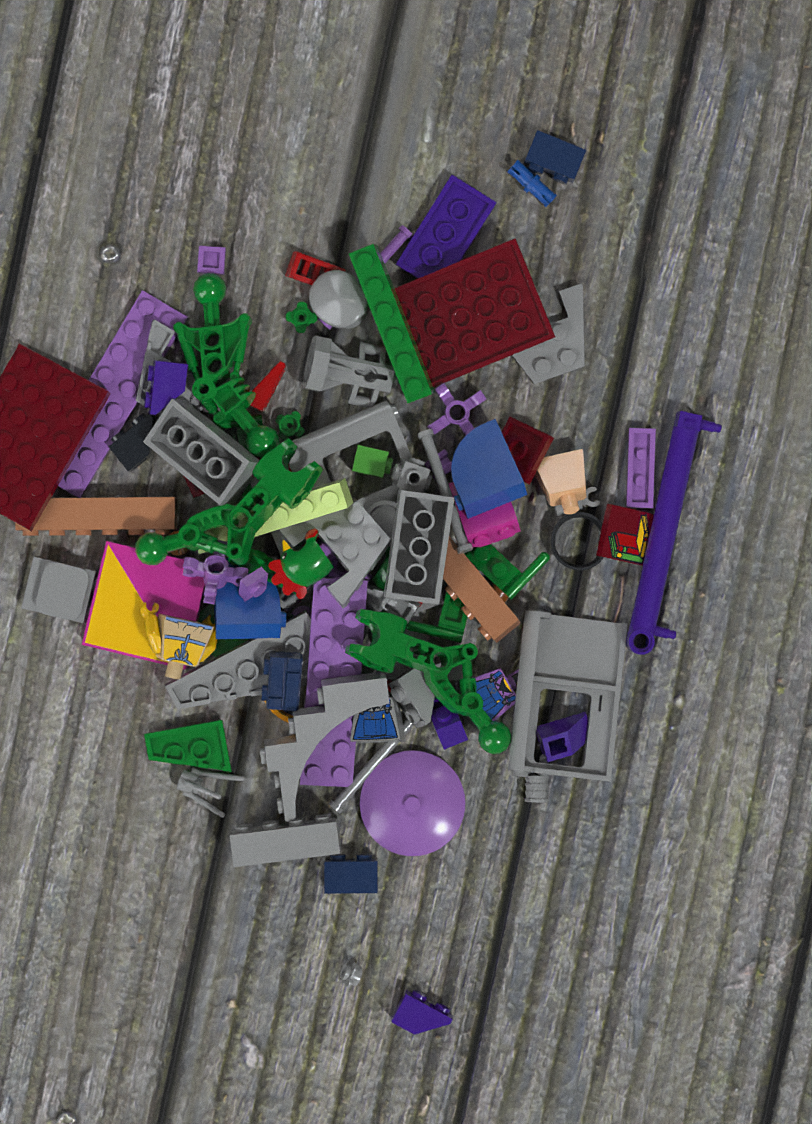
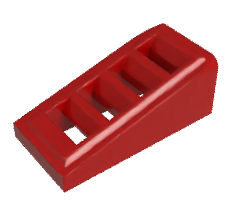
M294 251L285 276L312 286L318 277L321 267L325 268L323 273L331 270L345 272L346 269ZM300 260H303L304 263L300 275L296 274ZM312 263L315 265L309 279L306 278L310 264Z
M281 361L277 363L252 390L256 393V396L250 405L251 407L261 412L265 411L287 368L285 363Z

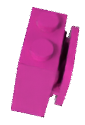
M454 482L448 483L452 496L458 495ZM511 502L469 519L464 510L459 511L457 508L468 543H471L473 547H483L512 537L521 531Z

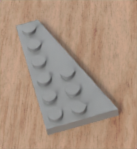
M305 610L286 620V627L281 628L280 638L250 639L181 675L180 680L174 679L166 683L165 688L177 709L210 704V702L221 700H234L238 697L261 695L262 685H267L268 675H263L264 659H269L271 651L301 653L303 662L300 687L306 686L311 618Z

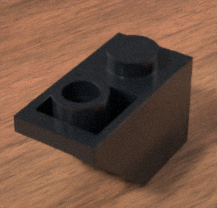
M144 413L131 422L133 427L126 433L121 430L110 439L113 443L108 447L128 472H132L151 457L152 449L143 442L155 425V418L151 414L147 416Z

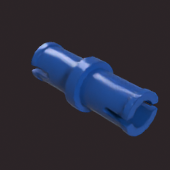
M517 160L507 171L508 174L512 175L525 187L523 190L526 193L530 192L545 208L557 196L539 180L541 177L538 174L535 176L520 160Z

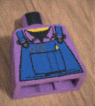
M500 667L473 677L476 678L477 693L483 699V710L492 721H495L515 704L516 694L514 690L517 689L519 669L506 677Z

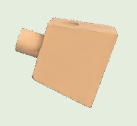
M583 449L543 458L535 475L549 505H562L564 513L568 515L578 512L579 505L577 501L587 498Z

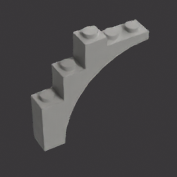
M385 672L322 679V688H317L319 704L324 705L292 711L293 718H288L290 734L295 735L264 739L265 748H260L261 764H267L268 772L279 771L274 772L275 788H281L282 797L277 798L279 814L284 813L285 822L296 820L295 799L299 779L306 761L317 744L334 727L347 718L369 708L390 704Z

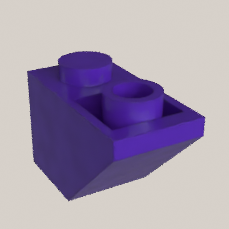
M154 360L153 365L148 366L147 381L152 382L151 391L145 394L144 408H149V414L156 415L169 404L172 398L176 399L185 392L188 364Z
M434 697L431 720L443 749L445 750L467 741L468 738L458 713L449 711Z
M586 712L537 726L536 733L540 750L547 762L571 756L586 743L588 727Z
M406 990L391 1017V1022L415 1035L451 1024L453 1015L449 1013L450 1009L439 1002L434 1005L426 1001L427 996L417 990H413L411 993Z

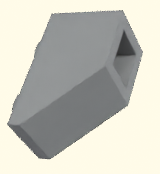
M411 668L388 685L391 688L393 698L401 703L406 711L407 720L412 725H415L416 728H419L431 722L435 696L425 683L424 672Z

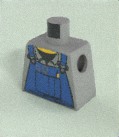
M389 697L390 704L369 708L355 714L350 741L356 742V744L406 742L399 702L393 697Z

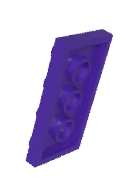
M451 175L400 256L396 266L418 279L461 261L497 202Z

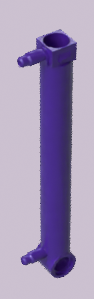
M684 411L676 412L636 599L626 637V648L639 655L647 654L653 649L655 645L654 636L665 639L676 638V631L656 625L693 456L700 430L719 433L722 429L721 424L703 420L702 415ZM638 634H643L646 639L644 646L641 648H636L634 645V638Z

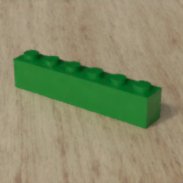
M371 244L349 253L407 404L434 394V388L377 244Z

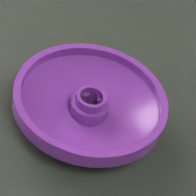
M404 750L387 756L367 777L361 790L360 812L367 831L379 845L399 855L421 856L440 849L454 837L464 817L465 794L458 775L443 759L426 751Z

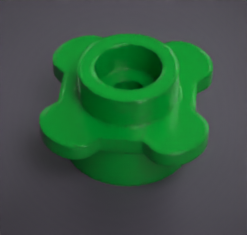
M299 302L292 312H287L286 320L296 327V332L304 333L310 324L316 323L317 315L311 313L307 308V303ZM300 315L304 316L303 320L299 319Z
M293 411L290 415L285 416L279 414L276 417L275 422L279 425L280 429L278 435L282 440H287L290 436L295 435L301 437L304 434V428L300 424L301 415L299 412ZM288 423L292 424L291 428L287 427Z

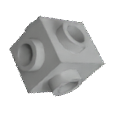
M410 457L408 462L401 459L400 463L396 464L393 469L391 478L394 480L392 484L398 486L400 490L422 493L423 490H428L431 483L430 469L424 468L425 462ZM412 473L417 474L415 483H411L409 480V476Z

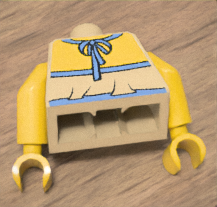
M144 602L140 609V614L145 618L146 634L152 651L156 654L157 658L168 661L166 677L180 680L184 665L197 667L200 662H204L215 651L217 639L215 636V623L212 624L210 620L211 615L205 618L202 623L159 614L157 617L156 613L159 610V605L154 603L152 611H149L146 608V602Z

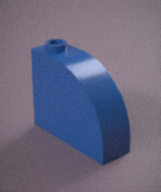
M496 419L476 427L462 439L453 455L451 473L458 494L453 496L459 511H465L468 519L527 495L524 481Z
M229 557L225 558L228 562V567H240V565H231L228 561ZM267 581L266 590L260 596H253L247 601L241 598L239 586L227 582L224 587L217 590L214 604L216 639L280 638L281 628L286 627V612L281 611L280 597L276 585Z

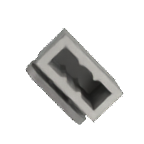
M33 557L21 608L53 617L86 623L99 571L41 557Z

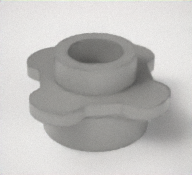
M349 959L347 964L343 965L340 979H342L341 983L345 984L346 988H349L351 985H358L362 976V966L357 965L353 959Z

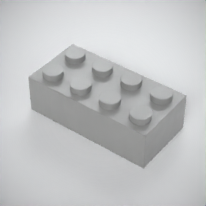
M172 398L143 441L221 506L236 504L254 478L252 474L253 469L260 461L186 400Z
M398 489L383 596L439 605L454 497Z
M331 813L315 815L314 820L305 821V816L296 817L295 821H288V823L279 824V820L264 821L262 826L253 827V823L239 824L230 834L233 866L240 867L340 854L341 841L338 817H332Z

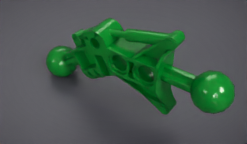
M205 273L198 277L193 287L196 300L203 304L205 327L189 328L181 322H176L173 325L186 363L188 364V369L192 371L195 380L192 392L209 414L212 413L214 415L213 420L216 424L222 425L226 421L234 419L247 435L246 447L248 451L256 458L262 459L266 453L279 445V436L272 427L259 425L246 409L255 399L256 393L254 391L249 392L250 385H243L245 380L240 376L239 372L240 366L244 361L252 319L248 314L243 313L233 322L221 325L219 303L226 294L225 281L217 274ZM213 336L220 337L218 344L209 346V341ZM192 346L201 353L203 375L201 378L197 370L199 366ZM217 361H221L222 366L220 370L211 372L212 365ZM228 378L231 379V381H229V382H227V383L221 385V384L224 383Z

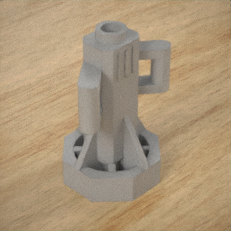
M314 336L307 354L303 374V389L321 392L340 384L352 385L347 403L370 408L375 405L379 391L390 393L391 388H396L398 378L393 366L385 365L386 348L384 346L360 342L357 358L348 357L333 343L332 339ZM365 353L378 356V363L364 360ZM358 388L371 389L370 398L357 395Z

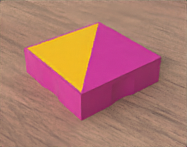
M106 541L82 645L167 665L168 661L157 658L151 649L146 634L145 618L141 616L140 609L144 602H146V608L152 611L153 604L157 603L159 605V610L156 613L157 617L159 614L198 622L200 612L205 604L204 591L206 585L204 584L203 577L184 576L183 564L185 559L167 556L158 565H146L138 559L135 547ZM188 665L183 666L184 670L190 668Z

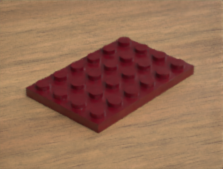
M516 238L394 288L433 387L556 337Z
M21 344L16 348L0 376V515L32 532L111 393Z

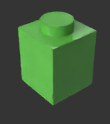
M358 445L352 472L384 478V473L390 474L393 459L388 458V451Z

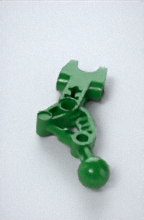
M288 438L266 453L256 464L252 474L259 482L236 506L225 504L202 511L189 518L186 525L181 527L179 533L163 537L156 532H147L137 540L135 553L143 564L158 565L166 559L168 552L186 547L192 551L199 549L209 553L216 551L227 555L235 564L244 565L249 560L255 533L282 503L286 504L290 509L300 505L310 494L323 468L313 461L298 472H290L288 464L295 454L297 446ZM261 500L264 501V504H263V505L258 504L259 501H261ZM251 510L255 512L254 515L250 513ZM243 518H248L246 525L239 528V522ZM226 526L228 529L227 545L218 542L217 537L208 535L205 532L211 528Z
M360 609L356 612L355 618L370 628L373 634L372 642L369 646L360 644L347 645L345 649L346 654L367 667L385 673H392L396 662L424 672L425 683L434 696L449 711L470 717L479 729L478 742L483 750L490 754H501L507 750L512 736L509 727L502 722L490 719L483 710V699L477 693L476 678H473L472 659L476 658L478 654V649L474 644L468 643L440 647L404 634L407 620L391 613ZM434 655L440 658V668L433 662ZM462 664L463 679L459 680V694L449 682L448 674L453 667Z

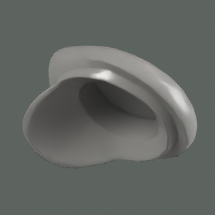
M341 270L327 271L321 274L310 288L309 301L313 312L332 327L354 328L367 315L368 302L361 284L354 276Z

